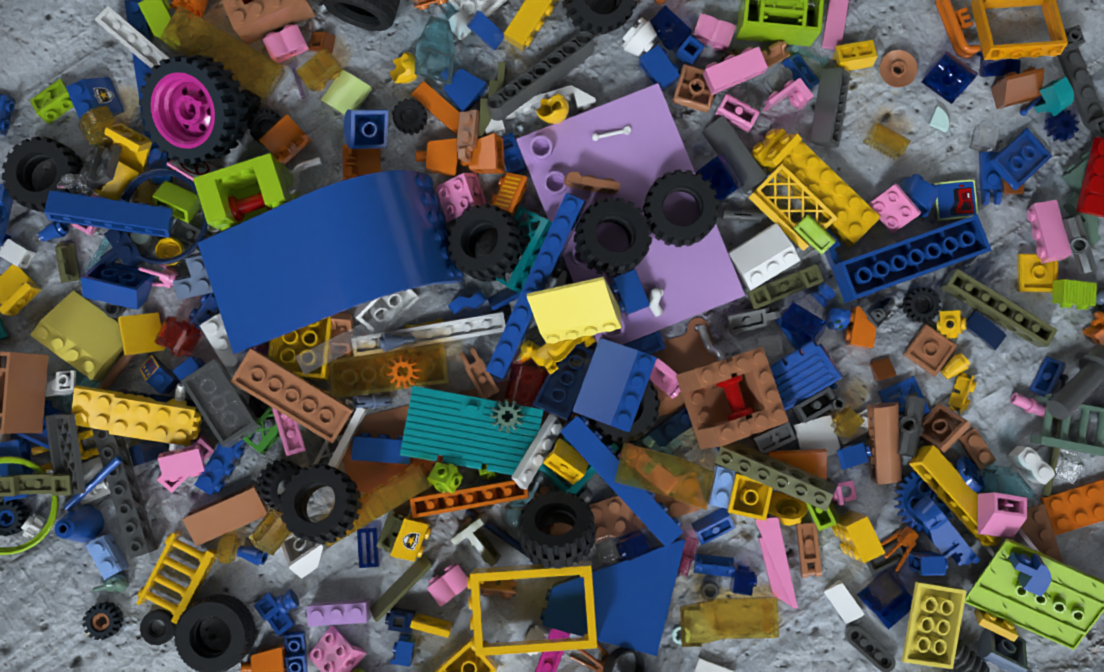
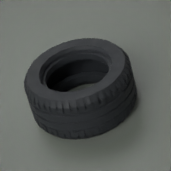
M323 0V3L331 14L344 22L367 30L385 31L393 25L400 0Z

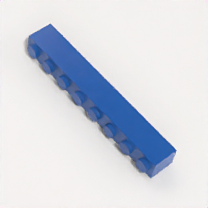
M577 415L572 417L559 431L667 548L683 533V530L680 528L682 525L675 516L671 518L667 514L669 509L662 502L658 504L653 499L656 495L649 488L645 490L640 485L643 481L636 473L630 474L627 470L629 468L627 463L623 459L619 461L614 456L616 451L609 444L605 446L601 442L603 437L596 430L592 432L587 427L590 423L583 415L580 418Z

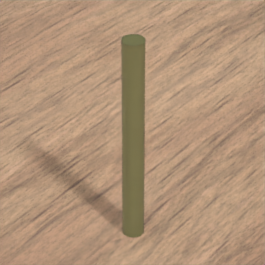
M1057 420L1055 439L1060 434L1062 420ZM1052 447L1048 465L1051 466L1055 473L1060 448ZM1054 477L1046 485L1044 484L1042 495H1051Z

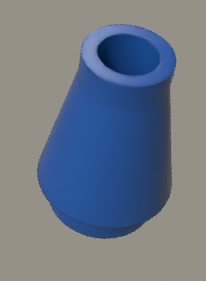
M52 221L43 230L38 232V237L43 242L65 237L69 233V226L65 222Z
M241 545L238 548L237 556L259 566L264 565L267 561L268 550L259 546Z

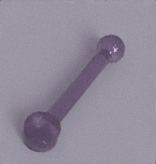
M291 62L289 67L293 71L302 99H305L306 96L296 71L297 65L295 62Z

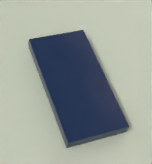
M577 344L566 358L556 362L559 369L551 375L548 373L533 402V406L569 421L595 350Z

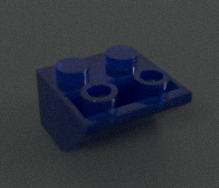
M887 570L856 594L879 623L888 630L911 610L913 597Z

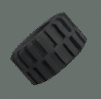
M285 459L280 461L274 460L273 464L268 463L266 465L267 468L261 470L260 473L262 475L257 478L259 484H256V489L259 490L257 494L261 500L278 512H280L279 505L283 503V500H280L281 494L277 493L280 482L287 477H291L294 473L300 474L299 470L302 469L296 463Z

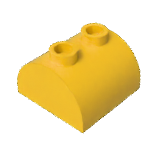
M735 473L727 512L766 521L773 488L742 474Z

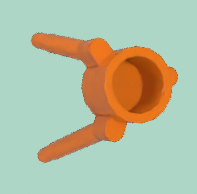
M908 526L903 530L899 529L895 534L881 542V545L884 546L896 538L899 541L885 554V558L892 555L901 545L908 546L895 568L896 572L900 570L912 548L917 544L915 541L919 538L918 534Z

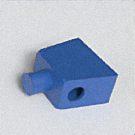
M461 68L452 77L448 69L444 70L440 76L447 83L443 88L445 94L461 112L469 111L488 89L486 82Z

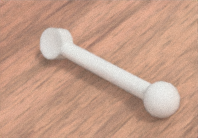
M626 126L623 130L599 135L594 133L592 139L597 141L599 138L622 133L628 135L631 132V128Z

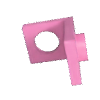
M853 480L834 483L838 485L832 499L835 504L844 505L845 501L857 499ZM843 486H848L851 490L848 497H843L841 488Z

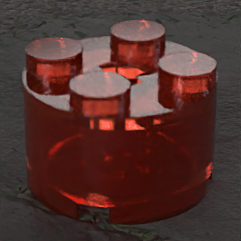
M167 316L154 342L159 346H166L171 349L170 352L177 357H181L182 354L186 356L192 355L203 333L199 334L201 331L185 320L178 322L176 321L178 317Z

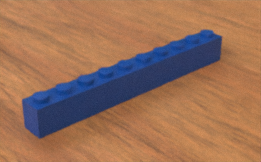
M570 193L565 194L486 368L487 372L501 379L508 376L534 319L527 299V293L548 288L587 201Z

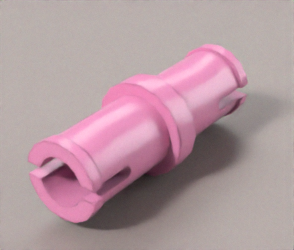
M1018 392L1011 396V404H1015L1023 408L1025 412L1034 413L1044 419L1046 406L1037 403L1036 399H1029Z

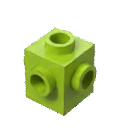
M437 462L429 474L428 480L438 491L454 494L463 477L455 465Z

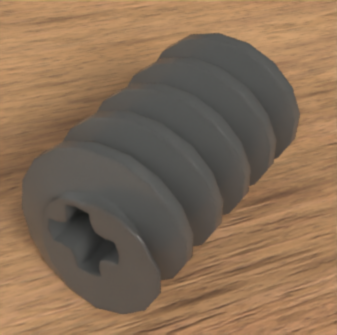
M959 639L954 667H960L959 672H989L990 668L987 663L982 661L979 656H976V653Z

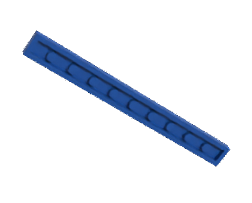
M144 0L124 1L127 22L152 43L150 27L138 5L139 2ZM132 53L139 99H142L143 93L140 92V88L146 85L144 77L146 74H152L149 66ZM143 118V119H142V121H143V126H145L146 123H145V120H144V118ZM144 130L145 136L151 138L150 132H145ZM152 143L148 156L150 170L160 168L171 169L167 165V162L170 161V158H168L169 153H161L158 150L159 145ZM172 176L151 178L153 185L163 184L165 180L170 183L173 182Z

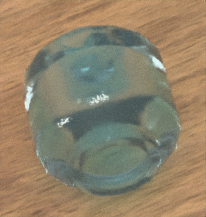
M524 500L509 501L504 506V522L511 526L512 529H518V518L524 506H528L524 503Z

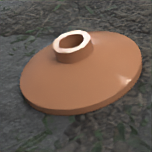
M894 50L883 57L880 62L879 72L886 84L895 88H901L914 81L918 72V66L915 58L910 53L903 50ZM894 68L899 70V74L894 72Z

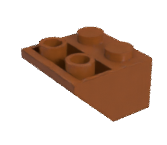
M1031 67L1023 70V73L1020 74L1011 72L1006 74L1005 78L998 80L997 84L991 87L996 109L1033 101L1041 96L1039 90L1043 87L1044 68L1036 69Z

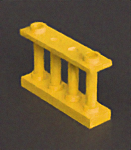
M181 531L170 533L164 542L166 546L146 585L139 590L137 594L139 598L136 602L137 605H141L149 600L171 611L172 615H174L171 622L177 624L180 615H182L186 608L194 603L220 552L214 548L202 552L180 541ZM176 547L198 558L199 562H201L198 569L194 570L170 558L174 548ZM165 565L189 576L192 580L189 586L184 587L162 576L161 573ZM158 582L181 594L183 598L180 604L175 605L152 593L155 584Z

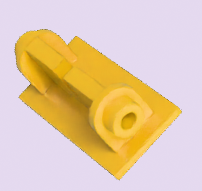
M961 373L957 377L954 389L959 390L960 394L952 392L947 403L949 405L948 409L956 411V408L960 409V414H962L963 410L967 411L970 404L968 399L969 393H974L977 382L974 381V375H972L971 379L965 373Z

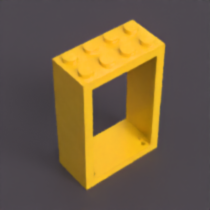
M591 560L580 561L579 563L574 562L573 566H561V569H555L553 566L546 568L543 567V564L474 568L469 577H467V587L471 589V597L468 599L469 610L472 609L473 611L472 617H470V629L474 630L473 638H471V648L475 650V656L597 648ZM568 575L584 577L588 634H584V637L499 643L484 641L480 602V584H484V581Z

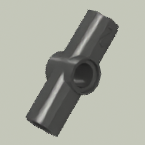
M1080 213L1062 218L1079 274H1086L1096 270L1097 266ZM1077 240H1083L1086 243L1081 248L1074 246V242Z
M907 397L904 417L899 423L901 429L897 453L899 455L916 457L919 436L924 431L922 418L925 399ZM914 423V427L909 430L910 425Z

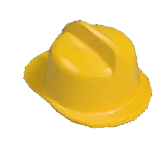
M772 492L768 513L777 516L779 522L783 525L800 524L802 517L808 511L806 503L783 493Z

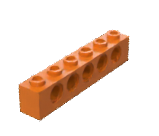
M511 479L456 489L454 494L437 492L410 498L413 518L526 499L530 495L528 488L526 490L521 489Z

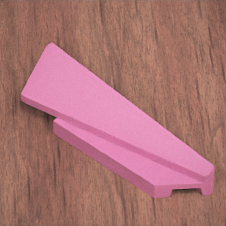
M774 515L767 516L766 521L755 519L761 534L758 540L771 593L796 609L798 606L779 519Z

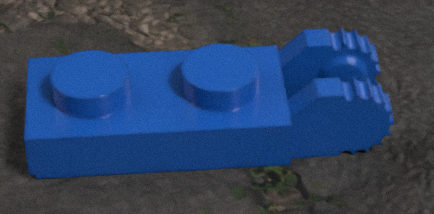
M999 152L979 153V183L983 205L989 204V191H993L994 205H1000L1002 201L1001 175L989 163Z

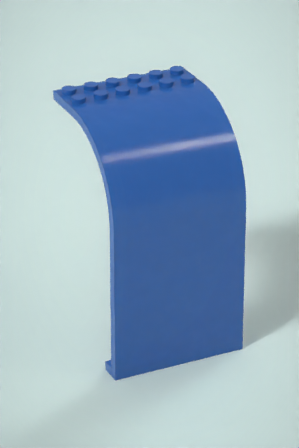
M392 170L343 180L312 191L198 242L233 354L246 353L250 348L375 299L428 285L463 282L464 272L456 267V264L450 259L451 254L448 253V246H450L448 236H451V233L446 227V218L440 210V201L434 192V183L429 174L409 170Z

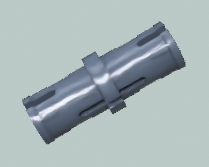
M370 393L368 396H354L353 400L357 401H352L354 408L369 407L370 409H375L380 406H391L392 403H387V401H392V397L390 394L376 395Z

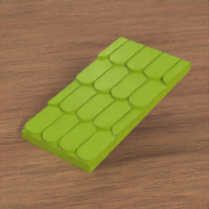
M1006 538L975 584L968 591L965 603L1075 650L1104 612V580ZM1012 552L1019 555L1025 554L1030 558L1036 553L1042 558L1051 573V583L1042 597L1023 589L1017 579L1021 571L1014 569L1008 559Z

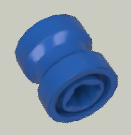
M822 282L818 286V290L812 292L808 297L814 305L823 309L827 305V301L832 300L836 293L830 286Z

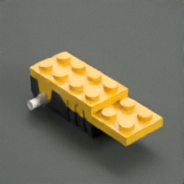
M177 384L174 397L148 394L146 392L138 393V391H128V389H120L116 392L78 385L74 387L71 414H75L76 426L108 430L109 434L169 443L170 451L176 450L179 445L191 446L193 440L199 437L201 427L199 426L203 419L193 400L185 399L186 390L183 384Z

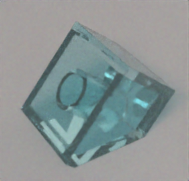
M990 465V469H983L982 476L986 483V489L982 490V492H995L1036 499L1035 492L1019 473L1011 472V468Z

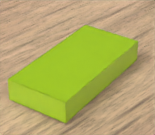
M809 214L794 227L821 255L836 242Z

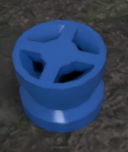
M292 589L286 591L285 595L276 597V603L283 614L288 613L291 608L300 606L298 597Z

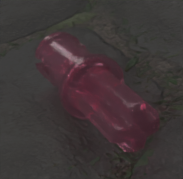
M694 537L687 538L677 573H681L685 577H688L692 561L695 560L694 555L699 541Z

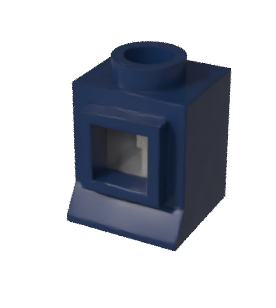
M393 607L390 613L387 612L385 624L388 625V630L411 634L413 629L410 628L416 610Z

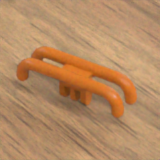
M935 0L937 10L954 52L962 58L973 57L975 53L980 51L981 47L980 45H969L962 30L974 25L973 21L965 23V21L971 19L970 14L962 16V14L968 12V8L965 7L954 11L950 0Z

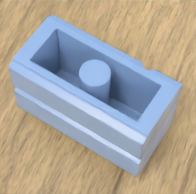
M715 465L707 499L709 505L728 508L733 480L737 472Z
M111 533L101 536L86 545L104 580L129 568Z

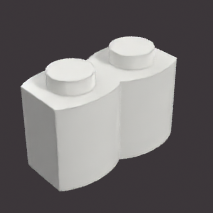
M1017 446L1008 455L1011 463L1022 469L1024 476L1031 482L1046 485L1055 476L1051 466L1041 461L1038 453L1030 447Z

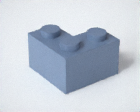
M201 253L189 255L186 258L190 274L178 276L172 281L178 300L213 293Z

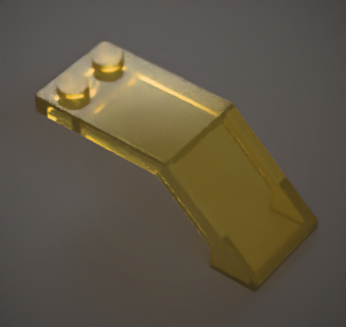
M624 443L614 483L669 496L686 503L687 506L706 510L715 472L681 457Z
M777 597L716 598L714 600L680 606L682 647H702V644L721 639L779 638Z

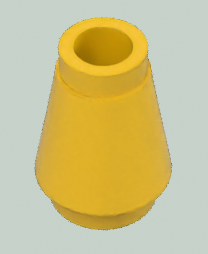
M962 353L955 354L940 372L949 380L967 370L971 363Z

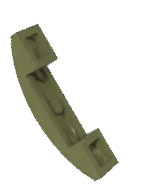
M815 264L748 291L747 294L755 310L820 284L824 280L818 265Z
M30 473L0 476V497L17 496L19 494L72 495V478L70 474Z

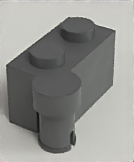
M826 387L793 406L792 409L800 423H807L828 410H841V408L845 407L846 403L843 398L834 396L830 387Z

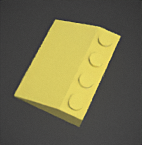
M604 277L527 293V299L540 334L547 344L568 339L573 340L587 335L592 336L606 331L612 332L622 328L620 307Z
M75 290L41 319L30 334L38 342L94 381H101L124 351L119 322L114 318L108 317L103 310Z
M915 582L902 662L953 669L966 590L939 583Z

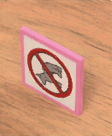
M179 159L167 162L168 166L194 181L193 178L220 169L208 161L191 164L190 162L181 163Z

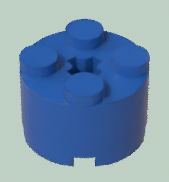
M918 174L903 178L899 185L921 211L918 218L927 217L939 195L940 188L923 180V177Z

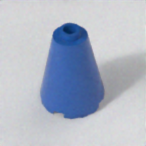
M77 505L57 521L54 530L60 538L78 543H87L95 540L100 532H102L104 519L102 513L92 505Z

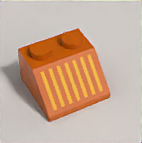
M507 172L505 177L501 176L498 183L500 189L497 194L494 193L490 204L498 206L514 217L528 187V178L523 175Z

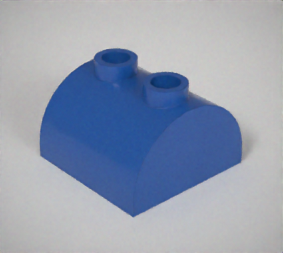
M348 109L344 116V136L347 146L350 149L387 148L389 110Z

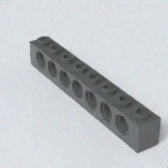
M92 428L103 468L117 455L123 459L106 476L130 559L157 550L124 436L109 434L108 430Z

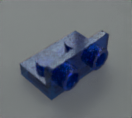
M982 51L977 52V56L981 57L979 76H1003L1011 72L1020 74L1021 58L984 60Z

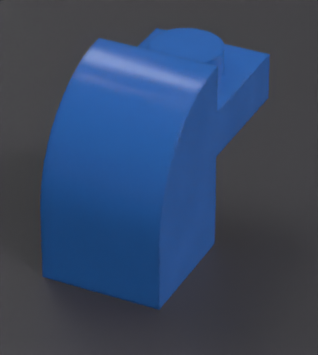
M1012 552L1008 559L1014 569L1021 571L1017 577L1024 590L1042 597L1051 583V573L1044 561L1036 553L1030 558L1025 554L1019 555Z

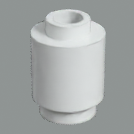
M536 624L534 628L530 629L523 641L548 639L547 635L549 633ZM532 652L527 654L532 656L533 654L537 655L539 652Z

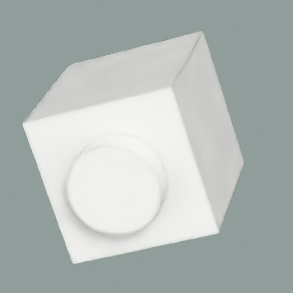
M7 239L3 246L0 247V257L17 267L25 269L36 254L33 250L12 239Z

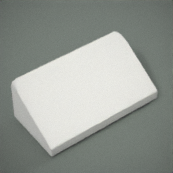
M838 580L823 591L846 624L865 615L841 581Z

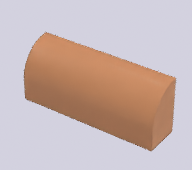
M899 403L868 404L869 444L872 449V456H870L871 480L877 485L899 482L902 480L901 455L897 454L900 441Z
M258 482L186 513L182 520L196 546L268 515V505L257 494L259 490L256 489V484Z

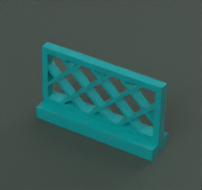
M519 206L513 218L519 222L521 228L529 226L530 233L522 237L525 239L531 238V241L527 247L522 245L524 253L521 255L519 263L514 265L509 281H506V276L502 279L496 277V280L508 288L521 293L552 222ZM523 213H526L528 221L520 223ZM540 220L538 228L534 230L533 223Z

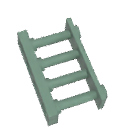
M1045 394V397H1037L1036 401L1045 402L1047 405L1054 395ZM1081 404L1077 408L1081 409L1077 439L1074 442L1069 441L1070 438L1068 437L1071 415L1061 421L1060 434L1057 436V439L1052 438L1050 432L1053 416L1046 407L1042 432L1039 433V436L1031 435L1030 443L1104 456V405L1098 404L1095 407ZM1091 411L1099 414L1095 440L1092 442V445H1087L1085 439L1089 413Z

